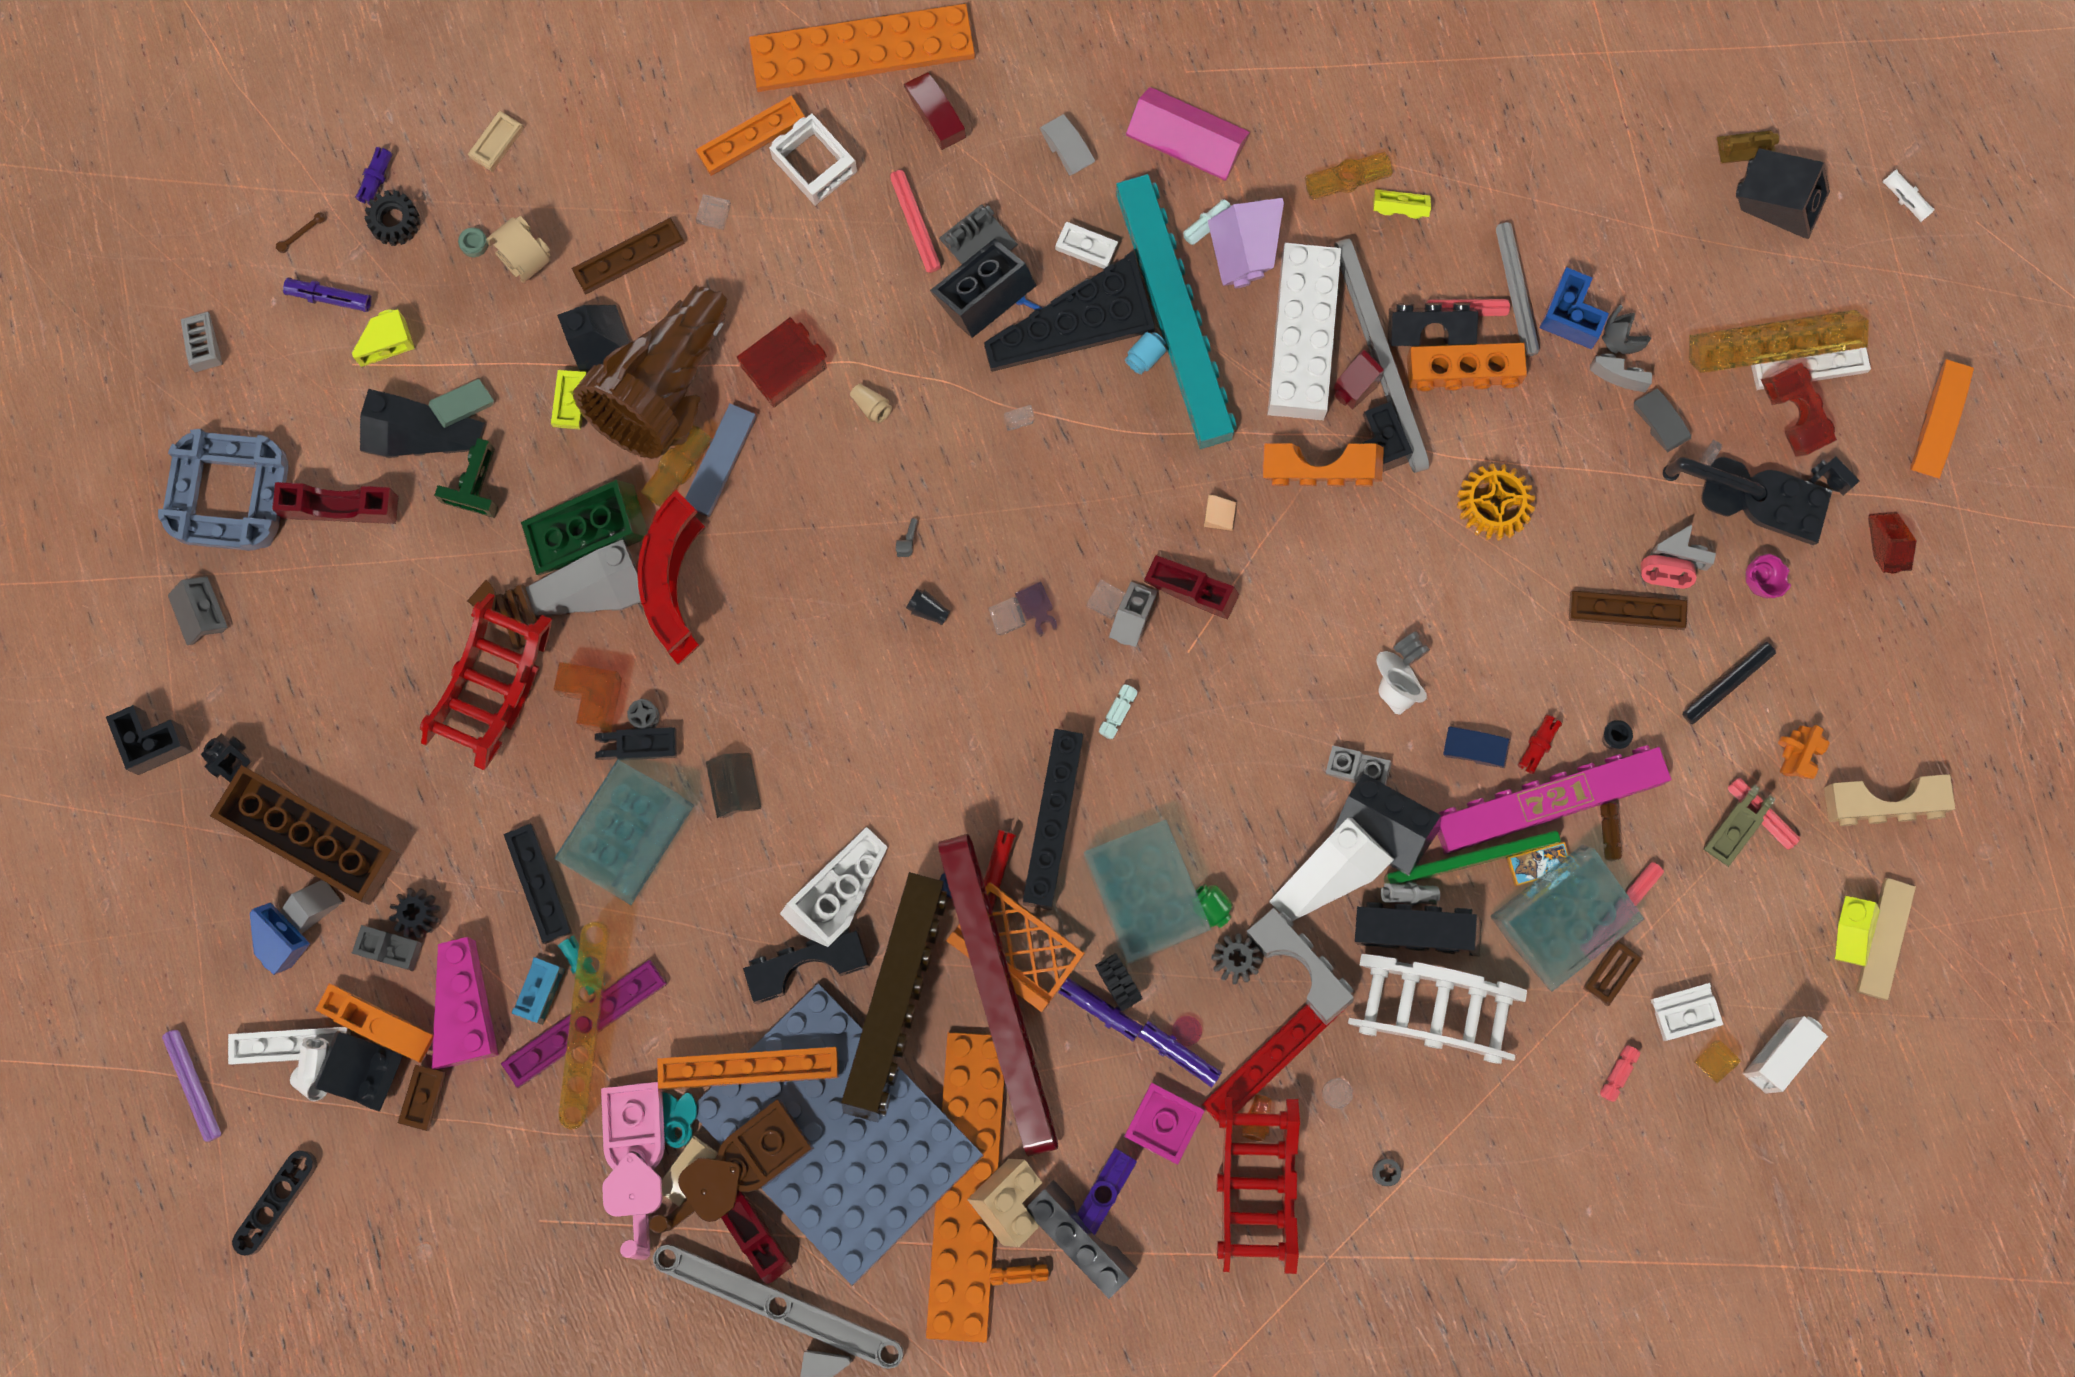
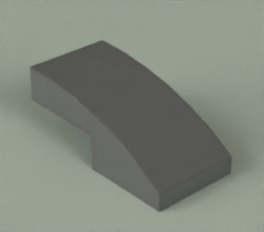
M1658 388L1634 402V410L1651 427L1650 434L1667 453L1691 439V434L1683 420Z
M361 925L352 954L414 971L423 943Z

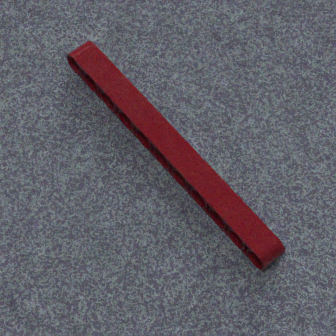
M969 834L939 841L938 848L1025 1153L1030 1157L1057 1150V1135L973 842Z

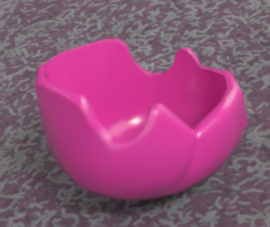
M1772 554L1756 556L1746 569V584L1753 594L1762 598L1781 597L1791 587L1787 580L1790 569L1782 563L1779 557Z

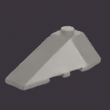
M623 539L595 550L526 587L535 617H540L541 615H566L567 613L574 612L591 613L599 610H624L641 603L638 589V570L630 550Z

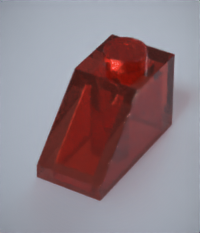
M1898 512L1869 514L1868 522L1873 556L1883 573L1896 574L1900 571H1912L1917 540Z

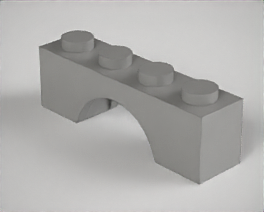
M1273 908L1247 930V937L1252 938V943L1255 946H1259L1260 952L1266 958L1278 955L1290 956L1300 961L1307 968L1312 986L1306 998V1003L1322 1022L1327 1025L1353 1003L1354 997L1351 993L1354 990L1343 978L1338 980L1331 972L1334 969L1324 956L1319 958L1311 950L1314 947L1313 944L1303 933L1298 935L1291 928L1294 925L1292 920L1283 911L1278 913Z

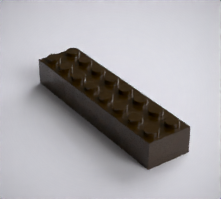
M911 872L908 873L841 1101L844 1114L877 1123L879 1122L880 1115L886 1116L891 1099L889 1098L890 1093H887L889 1086H895L899 1069H897L898 1064L896 1060L897 1057L903 1058L906 1049L907 1034H904L906 1028L911 1029L915 1017L913 1001H919L924 985L921 973L922 971L928 972L932 957L930 955L932 948H929L930 943L936 944L940 927H938L940 920L937 918L938 915L944 916L948 902V892L944 891V881Z

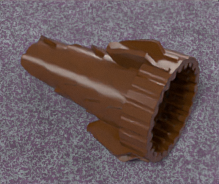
M695 285L683 302L679 300L664 319L651 330L641 335L637 340L614 350L604 359L603 365L592 366L573 391V399L580 413L609 441L643 458H658L664 455L670 446L683 445L691 432L698 412V405L701 402V398L698 395L685 396L696 376L698 366L711 351V348L708 347L724 325L726 315L723 311L727 307L726 302L728 299L720 291L714 292L707 287Z

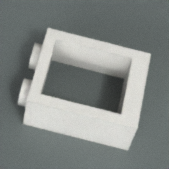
M810 114L807 118L799 119L794 124L792 130L786 135L778 136L772 142L771 147H769L772 159L815 206L857 172L856 162L853 157L813 114ZM814 134L838 161L808 184L785 157Z
M1802 1016L1787 1019L1742 1074L1766 1094L1783 1092L1828 1036L1821 1031L1823 1029L1822 1025L1812 1017L1808 1016L1806 1018Z

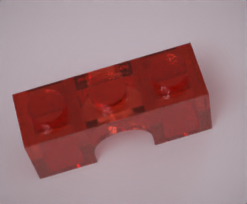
M1802 362L1788 365L1760 379L1772 405L1791 401L1798 408L1799 418L1797 423L1784 431L1795 457L1808 455L1837 440L1834 434V424L1826 417L1822 408L1823 400L1815 392L1811 383V374L1803 366Z

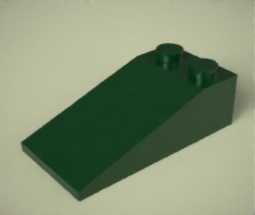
M614 480L521 522L536 575H543L561 569L595 550L622 539L629 547L642 541L648 533L634 485L620 480Z

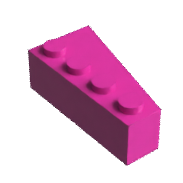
M464 937L438 944L432 1068L442 1070L498 1056L476 941L469 937Z

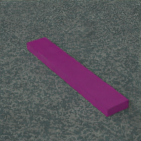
M648 960L507 1058L501 1065L515 1086L520 1088L662 989L667 983L652 961Z

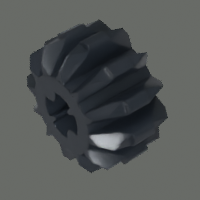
M407 889V898L402 894H398L396 897L400 904L390 905L391 909L397 911L396 914L389 916L390 921L397 922L394 930L397 932L404 930V937L411 938L413 934L417 938H423V929L432 933L434 929L430 925L431 921L435 923L440 922V918L433 916V913L441 910L440 906L433 905L436 897L434 895L426 897L427 893L424 889H420L417 894L414 889ZM415 908L420 910V913L415 916L416 919L410 917V914L415 912Z

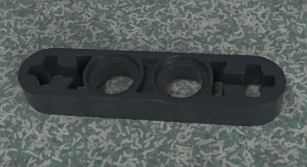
M296 1151L286 1159L235 1233L232 1245L238 1254L242 1256L254 1255L262 1249L315 1172L317 1160L311 1152ZM306 1158L305 1165L308 1166L307 1169L299 1170L294 1176L300 1179L299 1182L292 1177L286 1176L287 1172L294 1174L297 1170L298 1164L295 1163L296 1159ZM283 1181L288 1182L291 1186V1193L285 1199L280 1198L276 1193L278 1184ZM264 1207H269L273 1211V1219L267 1225L262 1224L258 1218L260 1210ZM251 1224L260 1230H264L263 1234L256 1232L252 1237L253 1247H243L245 1245V1241L242 1240L243 1236H250L255 1228L250 1227Z

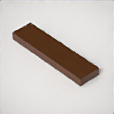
M670 217L571 269L586 295L685 243Z
M1572 590L1570 592L1569 621L1685 630L1687 624V600Z

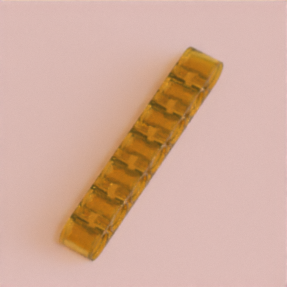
M592 921L586 924L580 935L559 1107V1121L562 1126L570 1130L581 1127L586 1121L589 1112L610 940V930L601 921ZM592 926L599 927L603 931V939L599 943H594L588 938L587 933ZM593 956L598 959L600 967L597 972L591 973L585 969L584 961L586 957ZM589 986L595 990L596 998L593 1002H585L581 998L580 991L583 987ZM586 1016L591 1019L592 1029L590 1031L582 1032L578 1029L577 1019L579 1017ZM579 1046L585 1047L589 1052L588 1060L584 1062L577 1061L573 1056L574 1048ZM581 1077L585 1082V1089L580 1092L573 1091L569 1085L570 1078ZM577 1107L581 1111V1119L575 1122L570 1121L566 1117V1109Z

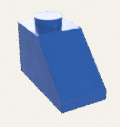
M271 902L251 910L250 922L254 955L273 975L292 968L310 943Z

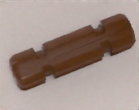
M1604 803L1600 806L1601 817H1604V820L1601 821L1603 844L1606 845L1604 857L1608 861H1615L1622 858L1621 847L1618 846L1621 843L1619 819H1616L1618 806L1616 803Z

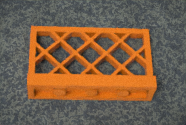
M990 882L986 886L987 894L989 895L992 892L1001 900L1002 911L993 912V915L1003 914L1005 932L998 933L999 936L1006 935L1009 952L1004 954L1010 957V963L1007 961L1015 992L1040 1012H1043L1085 952ZM1006 903L1014 909L1007 910ZM1019 912L1025 918L1026 928L1010 931L1007 913ZM1029 920H1030L1031 922H1033L1035 925H1037L1038 927H1031V928H1030V922H1029ZM959 924L946 941L969 958ZM1031 931H1045L1048 934L1050 946L1034 948ZM1027 932L1029 949L1013 951L1011 934ZM1053 938L1056 939V940H1057L1058 942H1060L1061 944H1060V945H1054V940H1053ZM1066 947L1076 954L1070 964L1057 966L1055 949ZM1051 950L1053 967L1037 969L1034 952ZM1030 953L1033 970L1020 971L1016 968L1014 955ZM1066 969L1059 978L1058 970ZM1054 971L1056 984L1050 992L1039 985L1038 973ZM1028 974H1033V975H1034V980H1032V979H1031L1030 977H1028L1027 975H1028Z

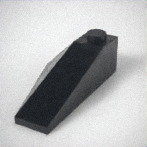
M368 389L360 414V451L386 458H397L400 455L412 454L421 456L425 455V453L443 452L444 454L469 452L471 446H475L477 439H482L486 424L467 417L444 428L429 405L394 394Z

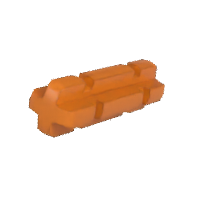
M1046 1264L1035 1265L1032 1268L1031 1265L1007 1267V1270L993 1268L989 1274L990 1283L993 1286L1003 1285V1282L1017 1284L1029 1283L1032 1280L1041 1282L1049 1279V1270Z

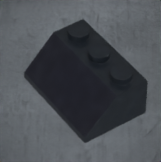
M994 238L930 291L956 325L973 338L1037 285L1026 263Z
M1363 773L1349 794L1333 832L1347 818H1353L1395 859L1390 866L1410 876L1439 832L1441 815Z

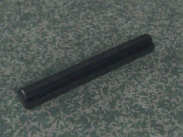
M1768 642L1762 644L1683 712L1682 715L1690 724L1696 723L1776 654L1775 648Z

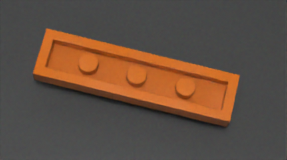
M791 95L695 150L706 170L712 176L774 141L778 136L788 133L793 129L794 124L805 116Z

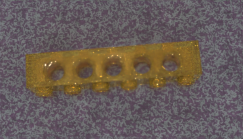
M1849 310L1689 335V362L1700 373L1866 348L1868 347L1869 320L1857 310Z

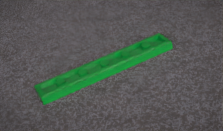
M1552 831L1416 866L1410 876L1401 871L1389 873L1385 876L1384 883L1405 884L1558 844L1561 842L1558 832Z

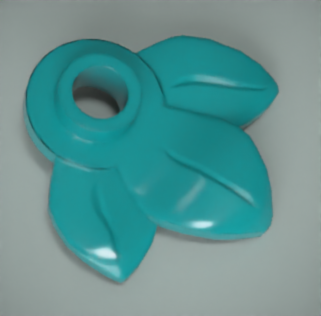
M662 1092L665 1142L673 1148L684 1147L692 1138L691 1125L697 1117L696 1101L691 1093L684 1094L678 1100L673 1095ZM677 1127H680L682 1130L680 1138L675 1135Z

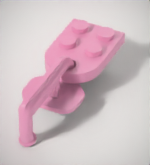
M658 1082L601 1088L603 1149L605 1159L613 1169L603 1182V1205L606 1212L612 1216L633 1215L634 1241H625L620 1248V1252L625 1258L646 1260L650 1256L648 1214L656 1211L662 1203V1180L654 1171L660 1163L665 1149L662 1090L658 1089Z

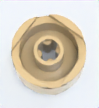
M519 216L516 219L510 218L486 238L489 246L494 244L498 249L495 252L498 258L515 277L520 275L521 282L525 283L550 262L548 258L550 257L548 253L550 249L541 238L535 240L529 231L531 230L530 226Z

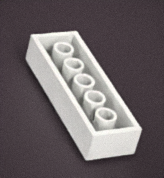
M1292 243L1284 244L1281 257L1267 415L1324 421L1328 408L1341 248Z

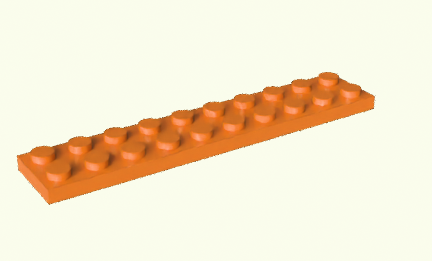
M947 1032L942 1112L984 1156L935 1204L926 1339L987 1343L991 1287L989 1274L992 1269L994 1234L967 1199L998 1170L1004 1078L991 1035Z

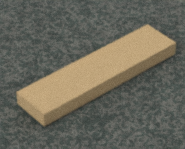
M1889 878L1883 880L1877 904L1880 913L1866 967L1862 966L1856 992L1884 1001L1888 1000L1916 886Z

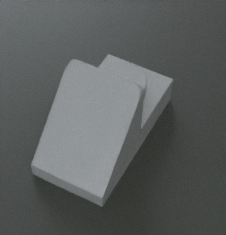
M1692 525L1659 543L1651 551V555L1691 561L1696 569L1707 571L1714 564L1716 553L1709 552L1708 548L1701 545L1688 546Z

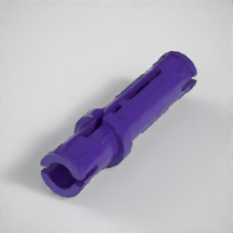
M288 277L283 286L284 295L304 298L314 304L318 301L366 313L371 307V295L323 286L318 281L312 280L309 283Z
M1069 977L1058 992L1104 1022L1105 1027L1108 1029L1112 1027L1132 1042H1134L1143 1028V1025L1123 1014L1118 1006L1114 1008Z
M1147 1021L1138 1034L1139 1038L1157 1049L1159 1055L1172 1059L1182 1068L1202 1080L1210 1088L1214 1086L1222 1074L1220 1070L1211 1066L1201 1057L1176 1041L1174 1035L1171 1034L1169 1036L1150 1021Z

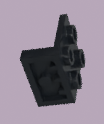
M337 1031L313 1087L317 1090L358 1102L380 1112L403 1055L385 1046Z

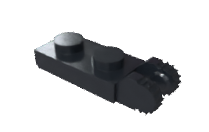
M675 727L626 729L595 734L596 742L607 743L616 741L617 750L596 751V760L618 759L620 761L677 758Z

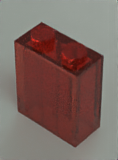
M791 317L736 357L739 366L773 408L827 369L825 362L827 355L818 343L813 345L807 338L810 334L801 322L796 324Z

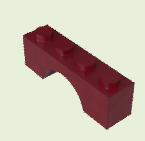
M275 482L272 510L282 519L396 524L399 496L390 487L361 486L359 489L352 491H334L312 487L304 483Z

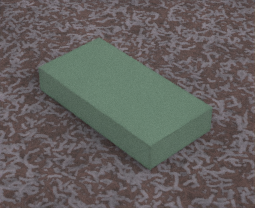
M477 379L430 400L429 407L445 428L493 406L494 400L482 382Z

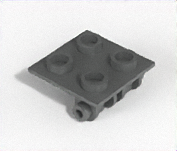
M983 204L939 238L961 264L966 262L994 238L1010 251L1018 245L992 216L994 212L990 206L984 207Z

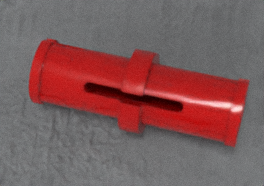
M1545 715L1536 735L1530 737L1528 741L1530 745L1521 761L1517 764L1519 768L1523 769L1525 767L1526 772L1530 774L1535 773L1544 754L1549 753L1551 749L1550 743L1558 729L1562 726L1559 720L1554 722V717Z

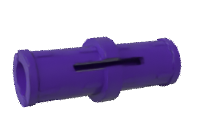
M380 147L375 148L371 162L362 174L364 178L355 196L358 201L366 204V201L374 200L380 184H383L386 179L384 174L393 156L390 151L384 148L381 151Z

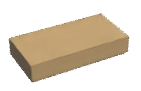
M499 111L468 153L469 158L493 172L523 131V125Z

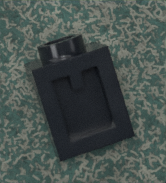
M1836 456L1828 463L1823 459L1811 470L1814 476L1808 481L1814 484L1819 478L1824 476L1829 487L1836 492H1840L1843 496L1860 482Z

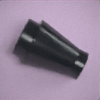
M917 588L906 606V609L911 611V615L936 622L940 625H943L950 613V610L945 608L925 589L921 591Z
M1611 721L1604 729L1603 745L1609 749L1626 748L1632 742L1633 731L1624 721Z

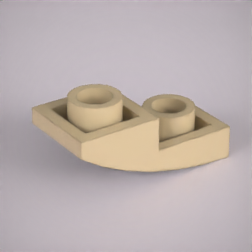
M693 1136L661 1179L662 1195L677 1206H680L686 1198L678 1184L680 1173L698 1158L715 1159L718 1153Z

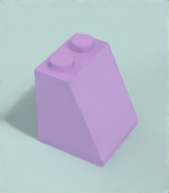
M1283 198L1234 204L1208 220L1223 286L1234 284V288L1251 285L1250 281L1264 278V273L1274 268L1284 205Z

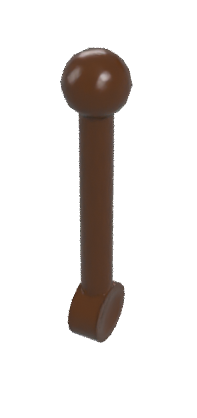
M321 212L316 213L313 220L286 241L277 242L276 249L278 252H287L288 246L317 223H323L325 215Z

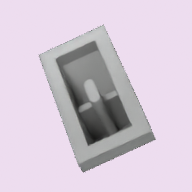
M321 880L292 893L280 912L303 934L342 904L343 901L330 884Z
M806 1350L803 1356L800 1377H833L853 1360L850 1356Z

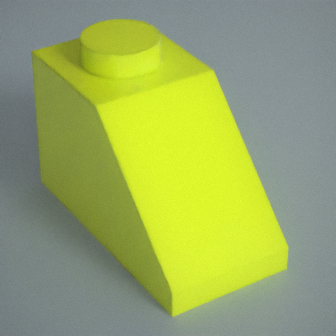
M398 309L384 310L378 316L370 319L352 352L353 358L361 367L415 349L406 320Z
M1845 896L1838 924L1836 960L1866 967L1880 913L1876 902Z

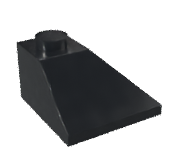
M583 305L557 315L580 372L588 373L592 366L603 365L604 359L610 353L630 343L616 305Z

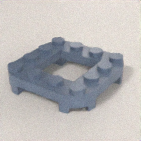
M202 429L190 430L191 433L183 436L175 445L172 444L168 452L172 456L164 506L163 509H158V518L166 532L177 541L187 545L246 551L269 547L273 542L280 523V516L272 510L275 482L286 483L288 460L286 453L268 437L262 435L247 437L206 433ZM204 463L256 468L248 517H244L242 520L195 515Z

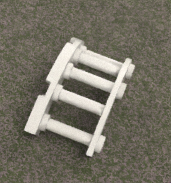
M1368 954L1361 955L1360 966L1371 969L1370 974L1373 977L1364 1020L1353 1018L1348 1020V1024L1359 1027V1033L1376 1036L1378 1031L1425 1040L1424 1046L1442 1049L1443 1045L1484 1055V1061L1501 1064L1502 1059L1515 1060L1514 1054L1501 1051L1509 1005L1513 1004V1000L1525 1002L1527 990L1503 982L1491 983L1484 981V977L1438 966L1418 962L1408 964L1397 962L1395 958ZM1389 973L1402 975L1401 979L1404 980L1395 1026L1376 1022L1384 979L1388 978ZM1420 979L1435 981V986L1438 987L1430 1033L1407 1028L1416 983H1419ZM1454 986L1469 989L1468 994L1471 995L1463 1040L1442 1036L1450 990L1454 989ZM1486 995L1494 996V1002H1497L1489 1047L1475 1044L1482 1000L1486 998Z

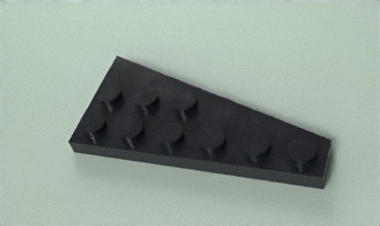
M1134 250L1125 255V258L1104 268L1101 273L1093 278L1084 280L1050 301L1049 305L1039 311L1037 309L1023 321L1016 325H1011L985 341L984 348L990 371L994 372L1144 335L1145 332H1155Z

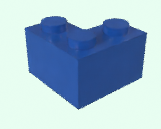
M1566 267L1559 279L1539 328L1592 349L1598 341L1609 315L1605 311L1583 303L1593 278Z

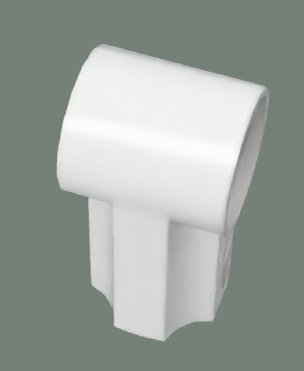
M308 1037L303 1039L298 1067L292 1072L290 1077V1084L310 1101H318L327 1094V1092L313 1087L328 1052L329 1042L324 1038Z

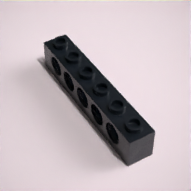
M1054 729L1022 901L1024 906L1052 910L1084 735L1082 733Z

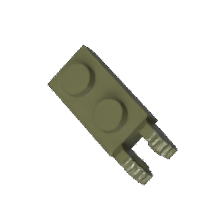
M1755 784L1744 796L1741 803L1738 802L1703 849L1728 867L1764 821V815L1776 800L1773 796L1769 795V797L1764 799L1756 814L1748 809L1747 806L1759 793L1760 787Z

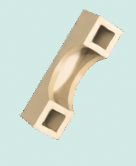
M1950 774L1922 776L1912 780L1907 794L1899 802H1887L1878 799L1869 792L1863 781L1832 783L1824 787L1829 822L1839 821L1840 826L1857 825V820L1868 819L1869 824L1885 823L1887 818L1897 817L1898 822L1916 820L1918 815H1927V820L1946 818L1945 813L1955 810Z

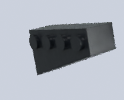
M1365 902V907L1357 906L1355 943L1357 945L1392 949L1406 946L1405 949L1413 951H1429L1430 948H1435V951L1445 954L1459 953V950H1469V956L1480 957L1482 921L1477 914H1472V909L1455 908L1454 913L1442 912L1443 908L1437 906H1425L1424 911L1412 910L1413 906L1406 904H1395L1394 909L1383 908L1382 903Z

